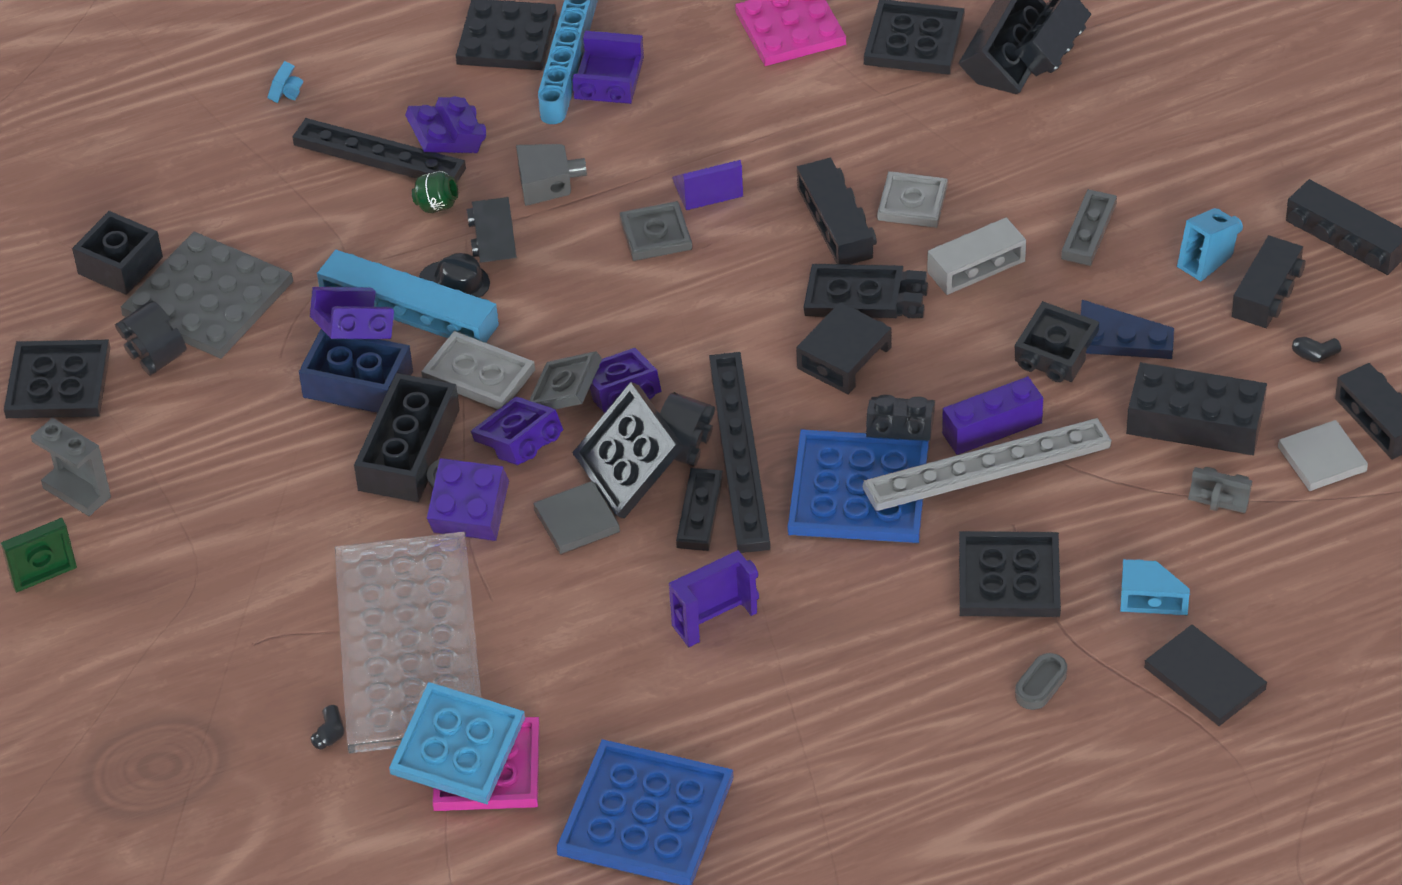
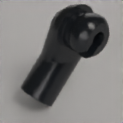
M1298 337L1292 343V349L1297 355L1314 363L1338 354L1342 349L1340 342L1336 338L1320 343L1308 337Z
M336 705L326 706L322 711L325 723L311 736V743L316 749L323 750L326 746H332L344 735L343 722L339 708Z

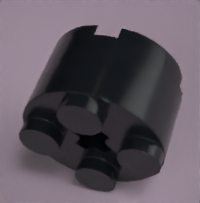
M155 301L144 304L115 324L118 333L123 339L127 340L123 344L125 350L133 360L137 357L141 359L140 364L149 376L181 356L187 350L177 328L173 330L168 322L170 317Z
M675 392L667 397L660 415L684 446L683 450L674 460L695 467L701 454L699 446L701 442L707 443L713 430V425H710V422L715 412V406Z

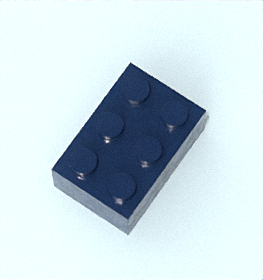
M320 329L299 370L303 398L378 413L395 374L411 376L413 373L410 345L381 339H331Z

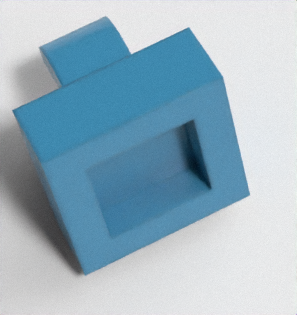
M286 61L283 62L272 81L268 99L278 103L284 94L288 99L296 100L303 80L292 76L294 65Z

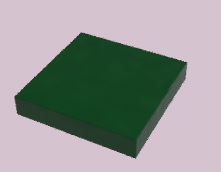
M63 518L1 542L11 583L16 593L77 568L67 526Z

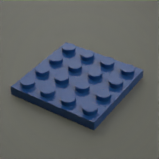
M801 429L788 521V535L919 543L923 499L875 511L863 490V482L867 479L927 464L929 441L866 437V433Z
M602 739L557 844V855L679 885H692L734 778L733 769Z

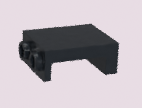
M840 302L796 347L797 369L849 395L856 387L855 374L879 349L888 352L892 348V328Z

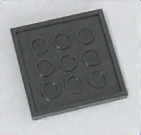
M193 231L121 306L122 316L126 317L144 304L155 301L170 317L168 322L173 330L175 328L179 330L186 344L222 359L292 284L293 276L289 271Z

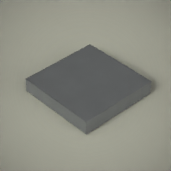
M678 201L619 212L620 222L633 261L692 250V240Z
M595 351L547 362L529 401L553 409L582 404L602 361L601 356Z
M593 481L533 503L535 513L560 554L620 532L619 523Z

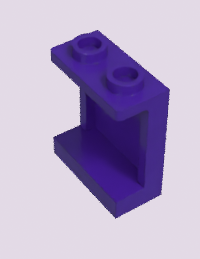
M585 31L583 37V58L578 74H574L572 79L574 99L632 104L644 59L643 36Z
M312 287L310 317L331 339H391L394 310L391 307H374L376 291L373 288Z
M739 550L669 582L672 627L688 648L700 642L699 624L739 605H742L750 616L757 614L759 593L756 588V578H758V571L751 560H746Z

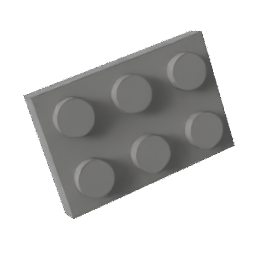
M454 331L421 373L422 378L456 384L458 394L499 410L515 397L535 371V363L532 360Z

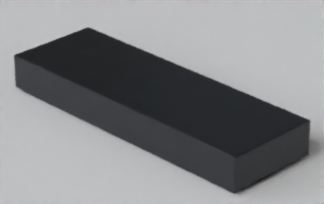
M690 469L676 539L677 548L709 551L723 481V470Z

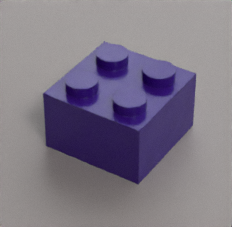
M440 458L427 514V520L433 533L497 541L509 484L504 467Z

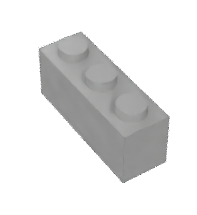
M1007 217L929 250L927 273L946 295L1025 262L1026 239Z

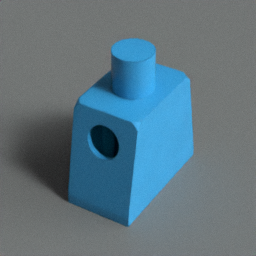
M1216 208L1186 220L1177 267L1200 282L1203 281L1233 255L1237 234L1243 230L1241 220L1236 216H1229Z

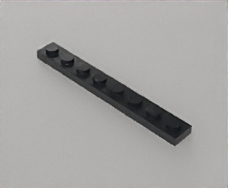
M741 353L709 355L737 550L740 553L770 550V537Z

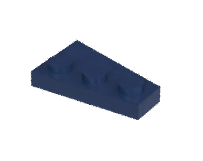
M1082 300L1080 315L1099 322V331L1087 349L1086 354L1172 359L1173 327Z

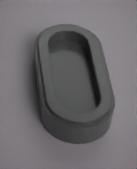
M1046 653L1037 657L1016 684L1015 698L1017 703L1023 708L1030 710L1044 707L1066 680L1067 663L1065 659L1054 653Z

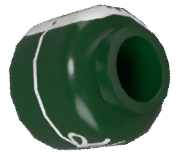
M443 171L418 177L415 182V188L412 189L413 202L415 205H419L426 213H434L451 208L459 194L455 179Z

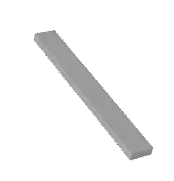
M1095 418L867 479L863 482V490L875 511H880L1110 448L1112 440L1099 419Z

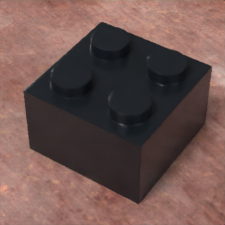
M108 211L72 248L79 275L125 295L163 258L158 231L111 211Z

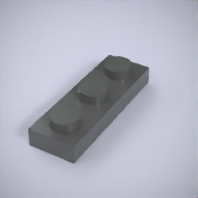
M1087 190L1062 248L1061 259L1089 266L1092 265L1116 207V195Z

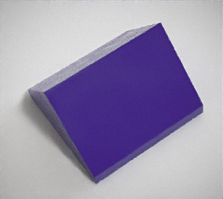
M741 160L672 177L686 210L743 197Z

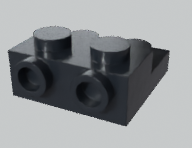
M1042 301L1014 345L1015 361L1025 371L1032 372L1037 369L1045 372L1052 381L1062 382L1067 380L1073 382L1086 360L1087 349L1099 331V322Z
M892 395L871 397L867 409L866 437L930 441L935 414V400H927L924 397L918 396L910 399L895 398Z

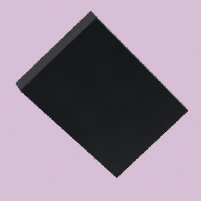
M1193 624L1145 660V669L1218 726L1222 725L1255 699L1267 687V681Z

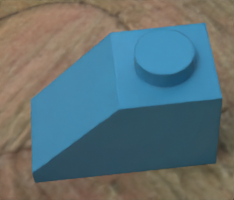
M1123 559L1120 612L1188 615L1190 589L1157 561Z

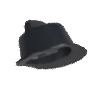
M455 253L441 259L439 262L432 263L425 267L419 275V278L433 281L454 290H460L463 293L478 298L484 296L490 286L489 276L480 268L479 262L473 256L465 253Z

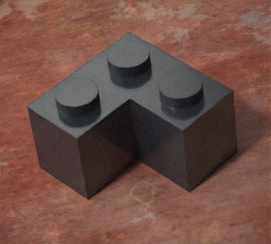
M509 197L473 201L472 208L466 209L468 226L475 227L476 239H471L473 257H479L480 263L517 258Z

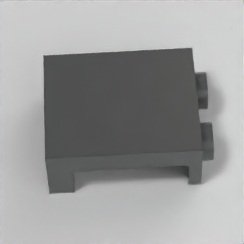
M51 418L31 435L34 444L51 454L54 469L41 479L43 489L87 516L92 515L111 498L99 445L54 418Z

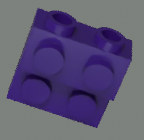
M456 96L438 97L435 106L422 105L408 106L405 116L424 152L478 153L482 141L486 138V126L478 123L475 106L469 105L465 98Z
M636 348L603 358L589 388L593 402L603 412H606L630 382L639 385L647 397L652 399L655 394L662 392L657 369Z
M516 396L470 432L475 442L494 448L498 459L519 465L533 459L542 446L556 441L564 429L556 409Z

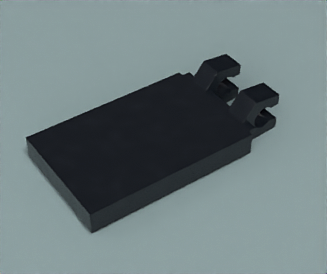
M812 264L803 307L805 316L826 317L841 302L871 318H897V316H902V314L907 318H923L925 311L923 296H927L928 293L927 272L904 271V267L898 265Z

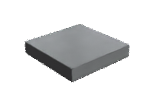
M888 171L877 212V220L937 228L948 187V179Z
M1336 420L1279 439L1278 448L1309 491L1367 471V461Z

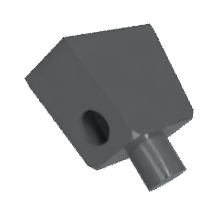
M562 144L516 145L525 206L567 196L571 193L570 178L587 176L585 158L567 160L565 146Z

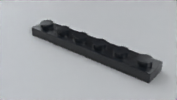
M308 118L304 119L292 136L294 146L413 178L443 171L452 176L457 183L466 170L465 160L436 152H424L421 148Z

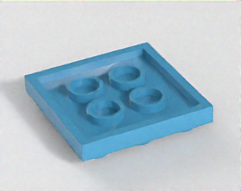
M428 682L389 767L390 774L488 804L525 720V712Z

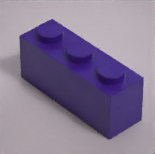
M1027 376L944 407L942 412V434L956 455L1026 430L1042 423L1043 396Z

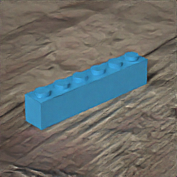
M335 249L317 272L319 287L373 288L376 291L374 307H391L394 310L393 320L445 338H449L456 331L486 343L499 326L496 303L410 275L407 272L389 268L380 263L357 257L354 254H348Z

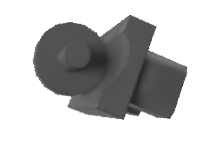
M1195 467L1192 473L1188 500L1210 505V510L1218 511L1219 507L1246 513L1252 480H1249L1247 476L1239 474L1231 476L1218 473L1216 469L1204 467L1203 469Z

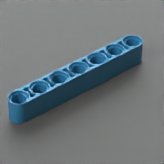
M564 0L538 91L540 118L547 124L560 123L567 115L573 93V75L578 74L584 53L583 37L585 31H590L598 0Z

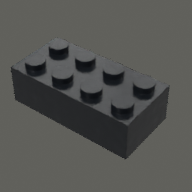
M1140 362L1128 406L1126 434L1254 456L1265 409L1267 383Z
M399 373L395 374L354 464L358 491L413 502L420 501L428 483V468L433 462L438 460L460 410L456 384Z

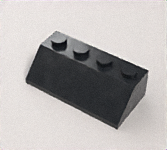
M995 0L958 64L979 85L1012 94L1020 93L1031 74V70L1014 50L1046 6L1045 1Z

